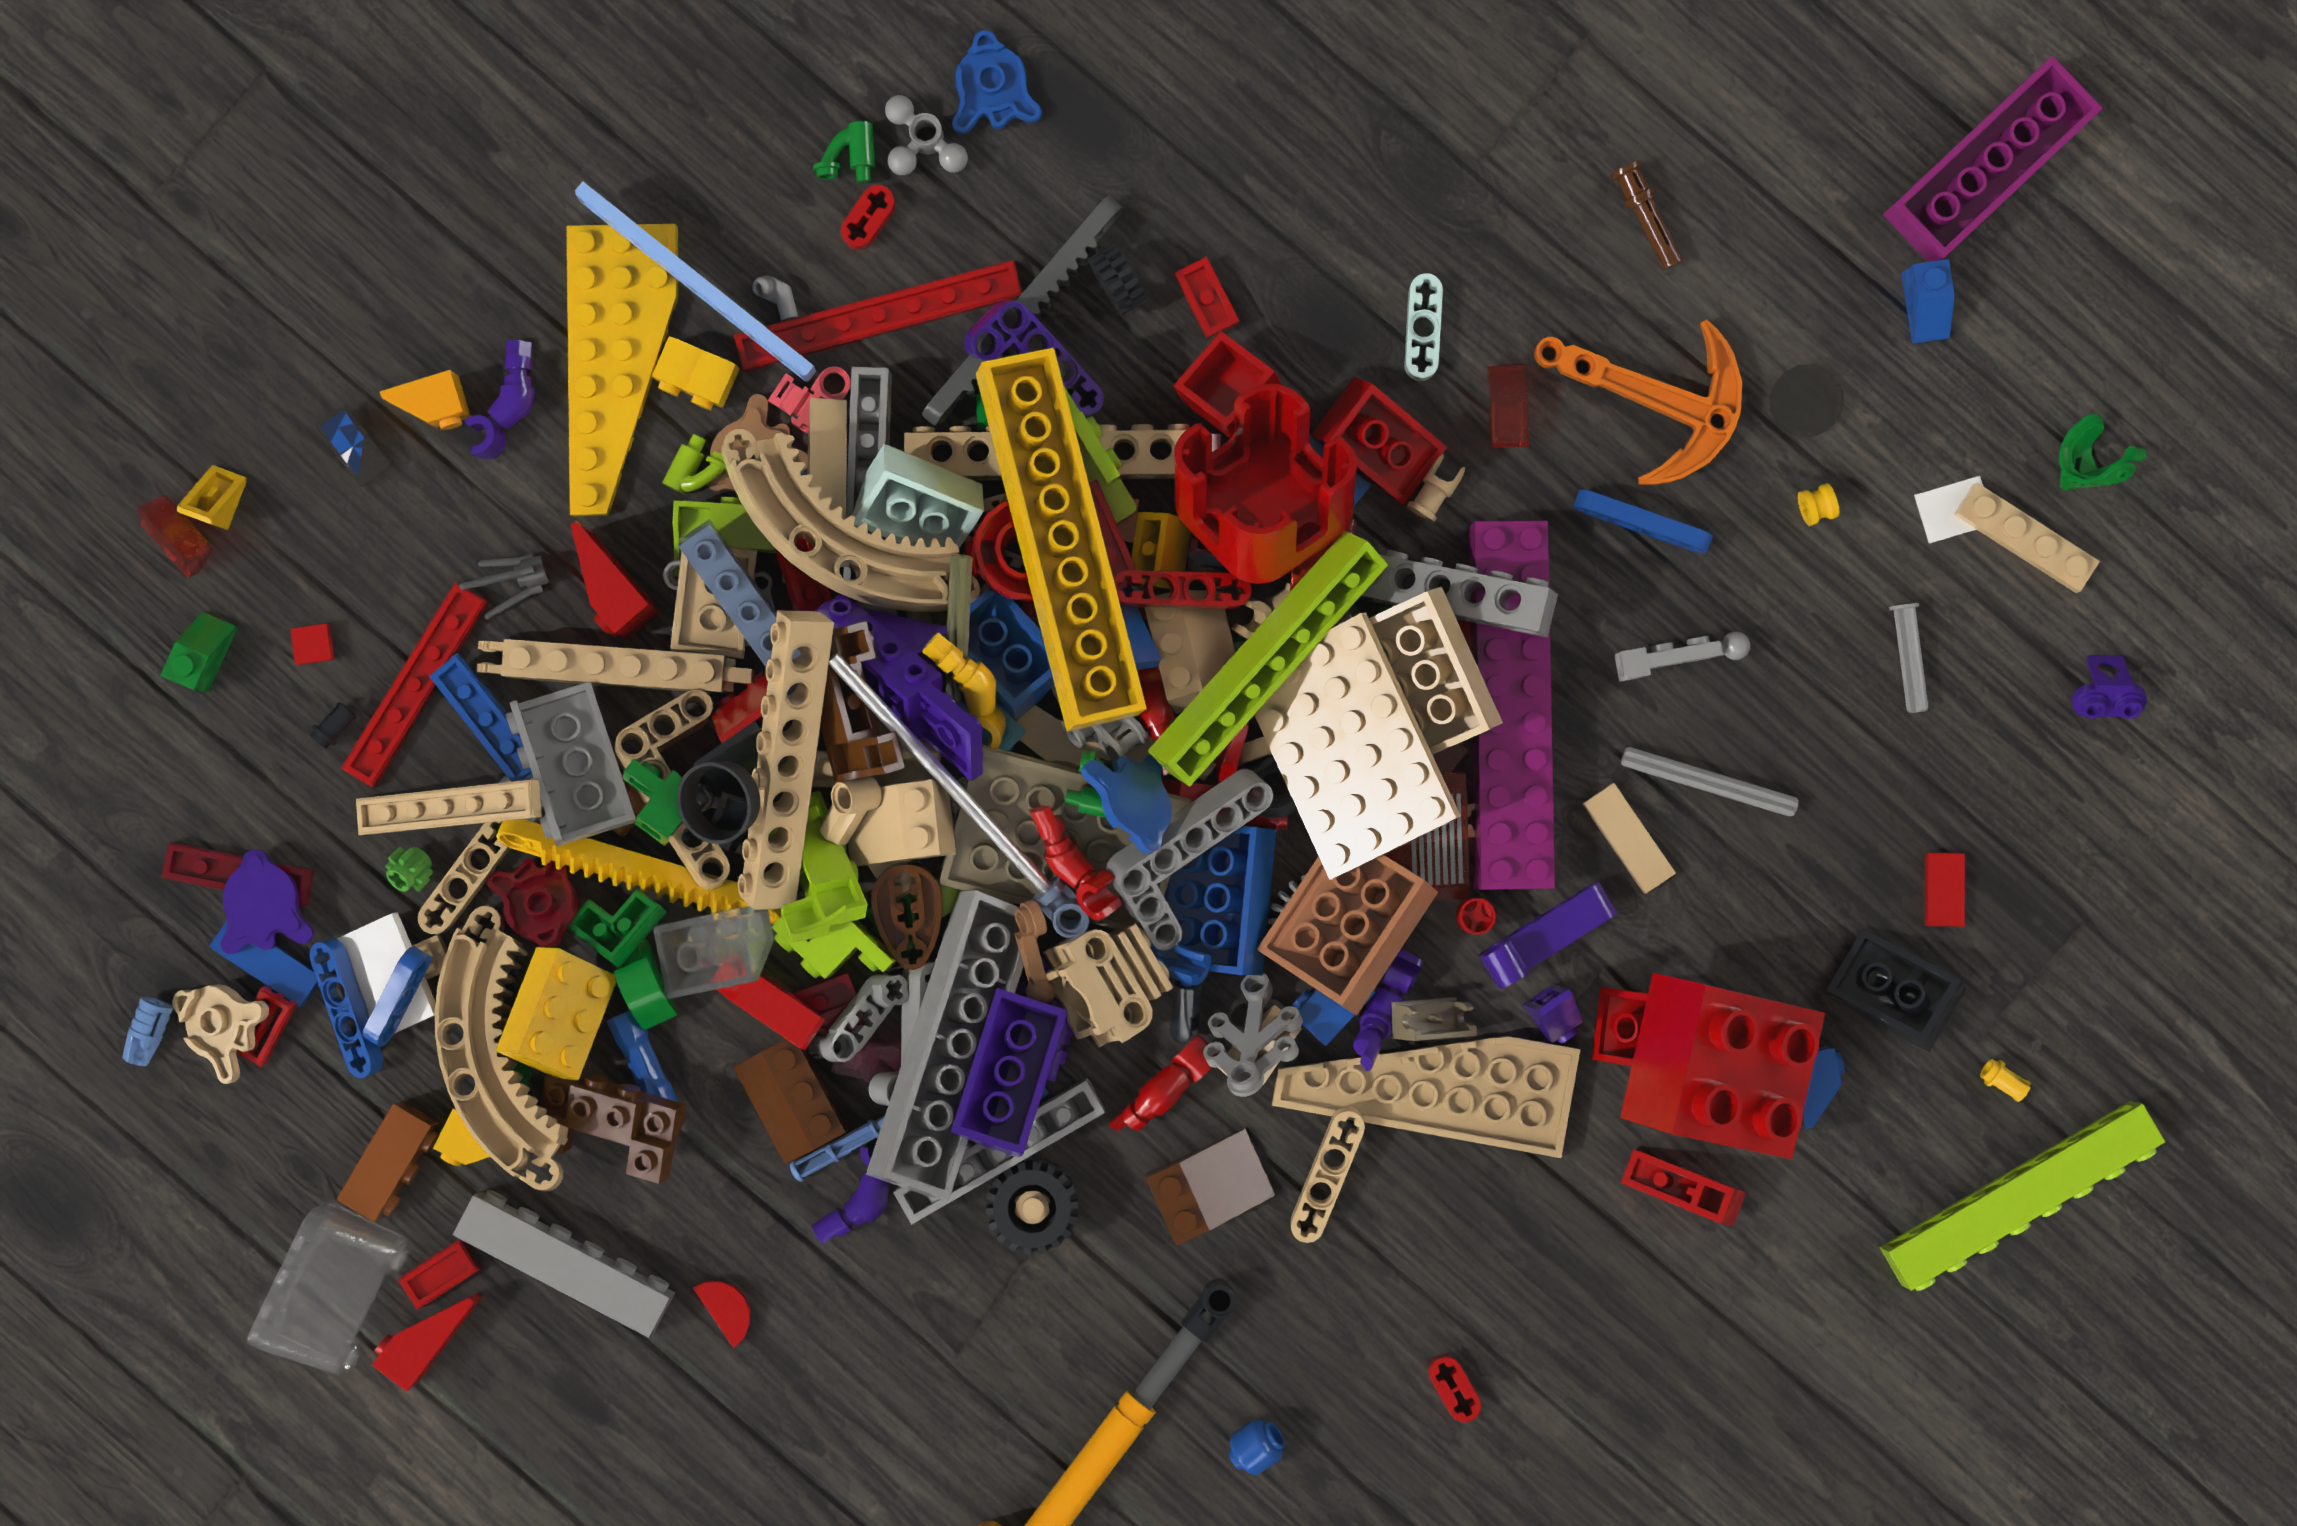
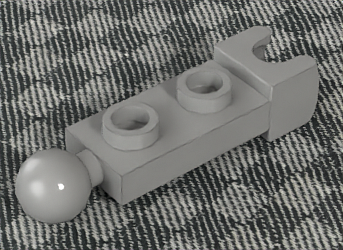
M1733 631L1728 633L1723 641L1709 642V636L1688 639L1687 647L1674 649L1673 642L1651 646L1652 653L1648 654L1646 647L1621 651L1615 654L1619 681L1651 675L1650 669L1716 658L1723 655L1732 660H1740L1748 655L1750 641L1745 634Z

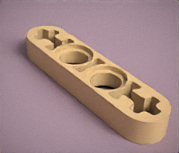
M496 822L483 824L421 907L418 913V923L423 931L429 934L447 932L487 881L489 875L493 873L511 849L496 840L494 845L500 847V850L497 852L493 846L482 842L484 837L487 840H492L498 832L494 827ZM479 848L486 850L490 857L488 866L482 870L476 869L471 863L472 853ZM455 878L463 879L468 886L466 895L461 899L452 897L449 892V885ZM440 896L446 902L456 906L454 911L451 907H446L441 914V919L444 920L443 925H430L432 918L428 915L429 912L439 911L445 904L438 900Z
M1341 1107L1333 1114L1292 1213L1290 1221L1292 1234L1301 1242H1314L1322 1235L1364 1134L1365 1124L1363 1116L1354 1107ZM1348 1117H1353L1354 1125L1357 1128H1350L1347 1132L1345 1141L1346 1143H1351V1146L1348 1147L1345 1143L1339 1141L1342 1134V1125L1338 1122L1340 1120L1346 1121ZM1331 1149L1342 1151L1345 1155L1344 1162L1338 1167L1328 1166L1324 1162V1155L1327 1151ZM1319 1182L1328 1184L1331 1188L1329 1197L1324 1200L1313 1198L1310 1194V1189L1314 1184ZM1304 1203L1316 1209L1313 1215V1225L1316 1228L1309 1227L1307 1232L1301 1231V1224L1298 1222L1299 1220L1305 1221L1310 1212L1309 1206H1304Z

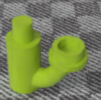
M693 434L687 446L681 444L662 483L684 495L686 492L698 490L719 476L723 471H727L723 456L713 451L711 457L707 456L706 461L711 464L696 474L704 458V455L700 452L706 440Z

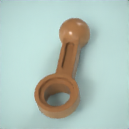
M1031 899L1021 903L1020 908L1015 910V919L1020 931L1014 933L1028 979L1026 987L1027 998L1049 1004L1054 999L1055 986L1046 977L1036 942L1039 936L1046 933L1047 926L1040 906L1035 900Z

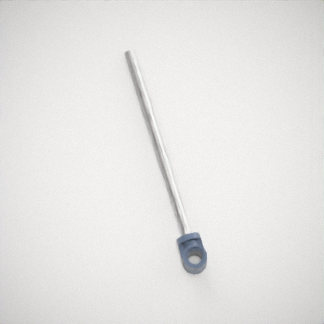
M839 653L833 655L829 659V665L891 732H896L898 740L1038 889L1033 900L1038 903L1041 910L1052 921L1055 931L1066 938H1073L1084 933L1089 925V916L1081 909L1076 898V892L1058 876L1048 880ZM1073 909L1079 912L1080 916L1074 920H1068L1061 914L1066 910Z

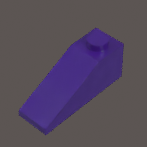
M1551 984L1522 1004L1546 1040L1551 1043L1558 1040L1561 1044L1578 1033L1576 1026L1583 1022L1571 991L1558 985Z

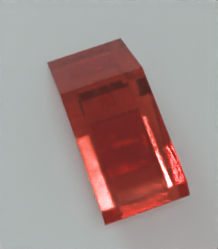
M1524 365L1487 366L1486 378L1490 397L1488 425L1492 448L1528 447V387Z

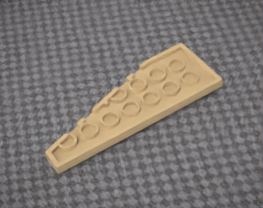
M1500 1036L1378 1054L1372 1069L1369 1071H1365L1360 1063L1362 1056L1278 1068L1272 1106L1333 1116L1335 1111L1341 1107L1349 1106L1360 1111L1365 1123L1561 1158L1580 1049L1512 1036ZM1348 1117V1120H1354V1118Z

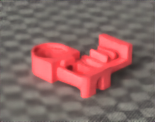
M828 367L820 373L810 388V391L814 393L811 394L806 386L802 390L793 384L794 378L786 373L768 399V402L772 405L774 404L790 416L792 413L798 416L797 419L793 416L791 417L792 424L808 434L809 399L844 400L850 390V377L840 367ZM835 373L843 377L845 387L840 393L830 394L825 390L823 382L829 374Z

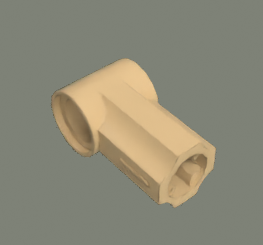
M865 777L838 782L833 786L831 791L832 805L824 817L819 830L825 840H830L836 845L847 844L866 811L878 808L881 802V790L874 778Z

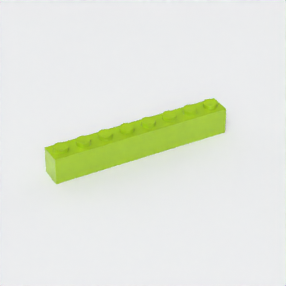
M1344 531L1149 748L1148 752L1171 775L1190 787L1388 566L1386 561L1367 540Z
M2129 1101L1879 1248L1900 1284L1911 1291L1914 1289L1921 1291L1934 1284L1936 1281L1934 1277L1944 1271L1954 1272L1967 1264L1966 1259L1977 1252L1984 1254L1993 1250L1999 1245L1998 1240L2009 1233L2013 1236L2024 1232L2031 1226L2029 1222L2038 1216L2047 1217L2058 1212L2062 1208V1202L2071 1197L2076 1199L2089 1194L2094 1189L2093 1184L2103 1178L2110 1180L2118 1177L2125 1172L2124 1166L2134 1160L2140 1162L2152 1157L2157 1153L2156 1148L2165 1143L2145 1106L2142 1103Z

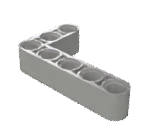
M1242 769L1235 772L1173 814L1170 824L1163 833L1162 844L1155 852L1150 854L1143 853L1132 842L1109 859L1106 871L1115 876L1112 882L1114 888L1138 928L1145 931L1151 943L1157 949L1162 951L1170 950L1182 938L1181 926L1157 884L1264 812L1272 803V788L1253 771ZM1130 871H1132L1131 874H1130L1128 877L1125 878V876H1126Z

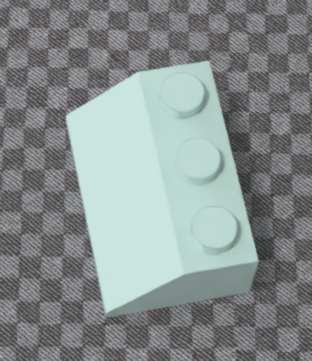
M883 444L866 472L853 512V516H855L854 525L859 527L866 522L868 523V531L874 532L879 528L881 529V536L885 538L890 533H894L898 543L905 536H908L911 546H914L919 538H923L926 547L933 538H937L941 546L947 537H951L955 545H958V548H960L984 512L982 484Z

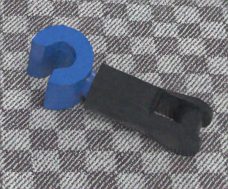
M1176 944L1174 946V953L1178 955V963L1176 967L1170 966L1168 968L1170 978L1177 980L1173 984V1014L1170 1035L1176 1042L1184 1044L1191 1038V1035H1195L1200 1030L1201 982L1210 970L1212 958L1209 954Z

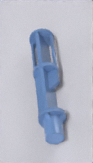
M885 1116L877 1120L869 1119L868 1123L833 1142H827L826 1146L796 1162L792 1161L790 1164L792 1175L798 1181H804L805 1177L834 1161L837 1163L840 1161V1158L851 1153L852 1150L874 1138L878 1139Z

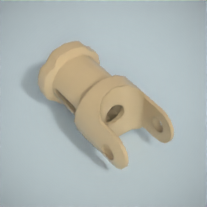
M1443 454L1436 459L1423 479L1425 484L1416 499L1409 501L1406 506L1415 515L1431 523L1436 521V512L1445 498L1451 497L1465 472V467H1462L1455 479L1450 482L1435 476L1434 474L1444 458Z

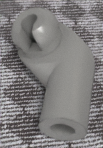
M768 275L754 280L752 286L754 293L777 304L781 322L798 318L792 290L787 283Z

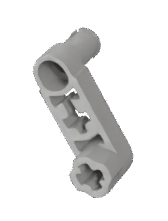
M876 974L867 979L828 1030L829 1033L826 1036H814L808 1045L809 1053L811 1055L815 1054L814 1058L816 1059L825 1058L831 1062H846L852 1059L857 1052H860L894 1005H902L906 1002L909 996L906 979L901 975ZM857 1012H865L863 1020L866 1022L865 1025L856 1026L859 1018L856 1016ZM844 1028H845V1029H853V1030H852L851 1033H850V1032L844 1030Z

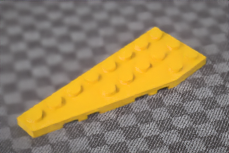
M637 224L678 257V227L676 224ZM610 225L567 226L569 484L571 516H609L622 477L621 471L627 453L631 449L634 439L633 434L638 419L641 417L653 380L652 374L656 367L663 342L665 343L672 312L675 311L679 299L678 280Z

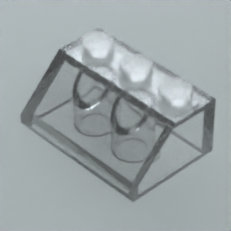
M750 906L653 927L666 998L672 999L758 981L774 941L768 909L753 910Z

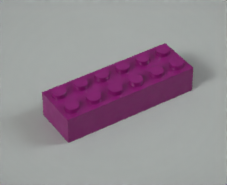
M2052 55L1882 215L1927 262L1942 260L2103 108Z

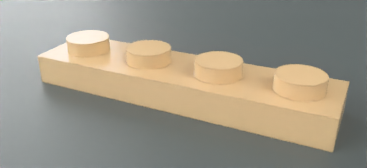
M1979 483L1972 485L1954 513L1955 516L2075 593L2081 592L2100 562Z

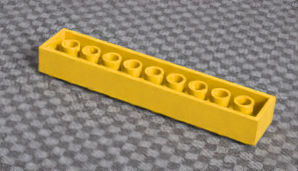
M1054 347L981 362L976 372V378L1066 731L1070 732L1138 716L1147 708Z

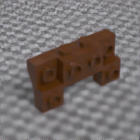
M867 621L834 628L829 659L836 653H839L865 682L861 662L876 658L874 638L869 631ZM828 664L820 728L834 781L842 782L861 777L887 774L905 768L902 759L903 749L897 740L896 732L879 734L876 718L872 710Z
M545 1074L540 1107L547 1110L546 1115L556 1118L558 1124L569 1128L568 1140L565 1145H560L556 1152L557 1154H562L571 1149L573 1133L576 1130L630 1146L626 1169L627 1175L657 1184L670 1177L674 1148L684 1122L686 1104L642 1092L640 1087L636 1085H618L607 1082L608 1079L601 1075L592 1074L586 1076L581 1074L579 1080L554 1078Z

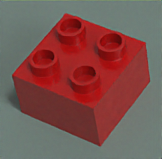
M1653 973L1620 1118L1672 1135L1793 1159L1798 1132L1802 1125V1115L1814 1061L1819 1050V1039L1825 1013Z

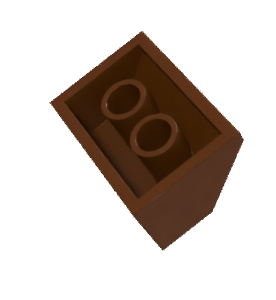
M784 1039L733 1067L785 1164L813 1151L850 1129L807 1048L804 1051L787 1039Z

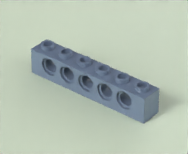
M708 519L679 539L678 547L766 667L767 661L771 659L773 644L770 632L772 624L776 622L777 611L713 522ZM800 648L794 651L792 659L797 658L801 654ZM798 683L789 688L787 695H791L796 690Z

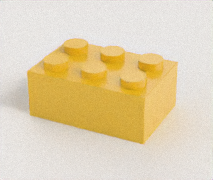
M536 947L496 1052L554 1078L579 1080L617 982L614 974L560 948Z

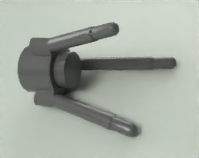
M532 553L521 557L480 560L478 562L480 567L517 566H514V570L460 583L459 588L465 590L513 578L517 579L520 587L527 586V589L485 613V619L489 620L531 595L544 592L542 585L550 583V578L543 556L534 557Z

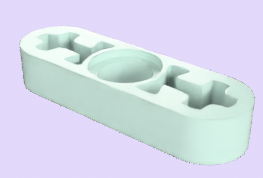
M1428 273L1418 275L1412 281L1408 292L1404 367L1408 376L1417 381H1425L1431 378L1439 364L1443 287L1441 281L1436 276ZM1423 283H1429V289L1435 290V294H1431L1428 299L1427 309L1434 307L1435 312L1426 309L1414 311V306L1417 308L1422 306V294L1416 293V289H1420ZM1427 318L1433 323L1434 331L1430 336L1420 337L1415 333L1413 324L1417 319ZM1412 342L1418 345L1433 343V349L1430 347L1425 349V361L1431 362V366H1427L1424 372H1418V366L1412 365V361L1417 360L1420 348V346L1412 347Z

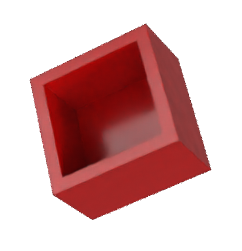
M1220 331L1174 384V388L1183 403L1231 439L1234 434L1235 400L1242 393L1255 386L1282 384L1273 369Z

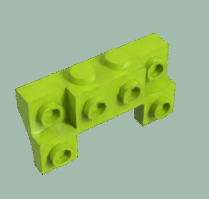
M721 497V503L674 500L672 521L674 560L681 559L682 551L678 547L679 539L708 519L713 522L729 546L756 549L757 553L776 554L774 546L754 524L739 498ZM680 567L674 568V577H679Z
M820 791L812 792L810 796L799 882L806 898L783 904L781 915L792 942L828 935L831 925L866 917L868 904L858 883L856 863L854 860L849 861L846 854V844L836 845L830 840H825L819 831L822 821L828 812ZM778 827L770 832L768 838L776 834Z

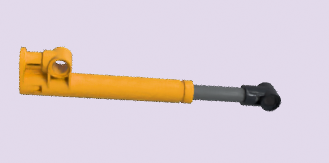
M1215 1279L1205 1285L1201 1296L1182 1319L1181 1324L1183 1327L1135 1391L1126 1390L1118 1401L1119 1404L1114 1406L1024 1526H1071L1142 1432L1143 1426L1148 1424L1156 1412L1152 1406L1202 1341L1207 1342L1225 1317L1234 1311L1236 1296L1229 1282L1223 1279ZM1224 1290L1229 1294V1300L1224 1306L1216 1307L1209 1302V1297L1214 1291ZM985 1521L978 1526L1002 1525L995 1521Z

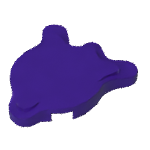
M259 849L248 851L244 855L241 865L230 876L224 888L223 908L227 916V929L221 939V949L225 953L235 954L240 952L246 945L253 944L261 949L269 950L276 946V935L279 932L284 933L299 944L310 942L314 938L315 931L300 913L299 892L293 877L272 862L265 851Z

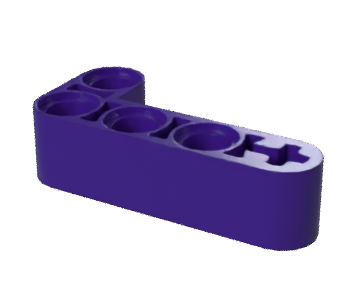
M1011 300L999 301L966 333L964 345L968 354L986 361L998 358L1010 345L1018 354L1029 353L1028 341L1033 335L1038 334L1042 341L1040 350L1054 347L1057 362H1064L1066 373L1062 378L1063 385L1079 411H1082L1084 415H1091L1102 407L1104 396L1100 387L1022 303ZM1013 307L1017 312V321L1013 326L1007 327L1003 322V314L1008 308ZM983 333L989 334L992 342L991 347L985 353H981L977 349V339ZM1074 385L1077 389L1086 391L1087 403H1079L1082 399L1076 390L1069 387Z
M1599 881L1488 947L1478 954V958L1496 987L1503 989L1530 972V968L1603 924L1618 912Z

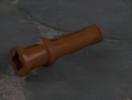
M1637 160L1620 168L1610 176L1613 181L1617 180L1626 198L1624 202L1626 208L1634 210L1664 271L1682 262L1684 258L1681 256L1653 200L1656 197V191L1654 188H1649L1640 170L1642 163L1640 160Z

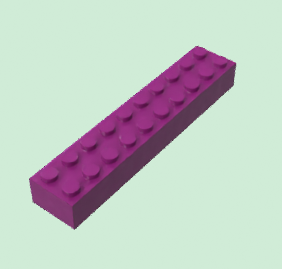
M1548 521L1473 522L1468 526V565L1477 568V574L1490 576L1491 571H1500L1513 575L1512 581L1526 583V578L1529 577L1549 583ZM1479 587L1473 592L1471 597L1473 604L1483 600L1486 593L1485 587ZM1514 594L1508 599L1506 604L1508 611L1514 610L1520 605V594ZM1470 622L1471 653L1503 722L1490 730L1472 737L1473 804H1475V809L1473 810V830L1475 831L1474 888L1480 890L1554 889L1550 629L1548 638Z

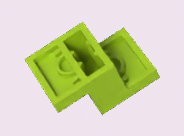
M782 916L771 927L777 932L774 936L777 943L787 952L796 951L803 957L804 960L800 964L814 978L822 976L826 979L833 976L858 949L862 952L858 958L873 972L875 970L878 971V969L882 972L890 970L897 962L887 947L859 920L831 925L828 935L798 942H792Z

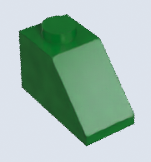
M202 612L174 643L160 676L194 691L208 693L238 626Z

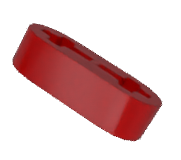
M873 185L867 188L843 221L841 235L849 248L854 250L868 248L895 210V200L892 192L887 187ZM884 195L887 207L885 209L878 207L872 216L869 215L873 208L870 199L873 196L879 199ZM866 219L868 222L863 229L866 237L864 239L857 237L855 240H851L853 235L849 229L852 226L859 228Z
M1449 1354L1435 1356L1428 1366V1374L1450 1415L1459 1422L1474 1420L1481 1410V1402L1461 1365ZM1444 1363L1447 1367H1455L1450 1372L1455 1384L1449 1386L1445 1378H1436V1375L1440 1372L1438 1368L1440 1364ZM1460 1390L1465 1399H1473L1469 1403L1471 1410L1466 1413L1462 1409L1454 1410V1407L1458 1405V1401L1453 1393Z

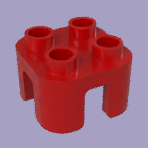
M1279 384L1255 386L1242 393L1235 400L1234 434L1227 443L1213 452L1212 434L1201 423H1197L1187 429L1179 437L1174 449L1175 507L1178 517L1232 575L1242 581L1254 584L1269 583L1283 577L1336 541L1344 531L1349 529L1353 519L1357 459L1354 450L1343 437L1338 435L1324 445L1322 458L1309 442L1310 407L1308 403L1293 389Z

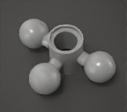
M903 95L893 96L887 101L885 106L887 118L894 124H906L909 126L911 142L907 146L895 147L889 153L888 165L892 172L897 175L910 174L916 167V155L918 152L926 155L938 152L939 162L943 169L948 172L955 173L964 169L968 161L965 148L960 144H947L944 141L941 124L934 115L921 113L915 116L911 100ZM924 127H931L936 130V134L931 140L922 141L917 138L919 130Z

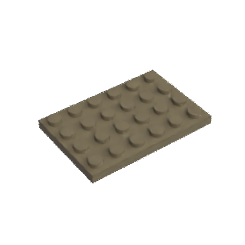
M982 744L983 774L973 781L968 779L965 790L1048 880L1056 875L1052 872L1045 859L1044 853L1046 848L1044 842L1046 840L1041 839L1029 811L1030 809L1039 806H1051L1054 815H1061L1066 827L1063 833H1068L1070 839L1076 841L1080 851L1095 867L1094 875L1100 870L1106 871L1109 859L1132 843L1128 839L1131 834L1124 831L1119 825L1114 829L1107 818L1077 812L1078 806L1064 803L1067 789L1082 791L1083 786L1094 788L1084 779L1082 773L1078 772V769L1002 749H995ZM1168 793L1172 805V815L1192 802V799ZM960 806L953 828L956 854L945 856L939 876V884L964 891L977 890L999 900L1019 905L1033 899L1038 889ZM1130 871V872L1125 876V878L1128 877V876L1131 874L1132 871ZM1170 876L1157 884L1163 896L1165 895ZM1110 883L1107 886L1108 890L1120 898L1113 884ZM1122 900V905L1106 918L1097 921L1089 917V923L1113 929L1136 924ZM1069 909L1061 915L1076 919L1080 916V913Z

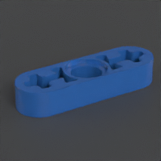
M415 946L410 947L404 952L364 1027V1038L378 1047L384 1046L392 1038L431 963V956Z

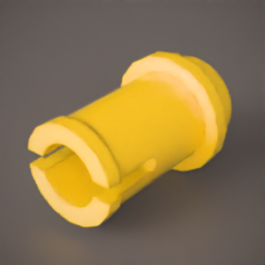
M1989 1060L1980 1073V1077L1984 1079L1985 1085L1988 1087L1994 1085L2017 1102L2021 1101L2030 1090L2031 1082L2006 1068L2005 1062L2002 1060Z

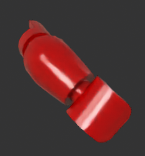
M1159 665L1153 668L1137 670L1147 708L1139 715L1142 727L1147 729L1150 739L1154 738L1155 742L1173 723L1172 720H1175L1172 706L1166 698ZM1164 767L1162 768V776L1170 774Z
M1039 806L1030 809L1029 811L1041 839L1046 840L1044 842L1046 848L1044 856L1050 869L1060 879L1074 889H1077L1076 898L1081 909L1089 917L1097 921L1106 918L1122 905L1120 898L1112 894L1107 888L1114 881L1115 876L1105 870H1100L1094 875L1095 867L1080 851L1076 841L1071 840L1068 833H1063L1066 827L1061 815H1054L1051 806Z
M1199 1034L1196 1035L1172 1059V1064L1167 1065L1140 1088L1139 1096L1135 1098V1102H1131L1110 1121V1128L1120 1131L1124 1126L1128 1125L1131 1129L1140 1131L1149 1123L1150 1119L1157 1115H1164L1176 1104L1190 1086V1083L1197 1082L1212 1068L1208 1065L1203 1055V1050L1209 1043Z

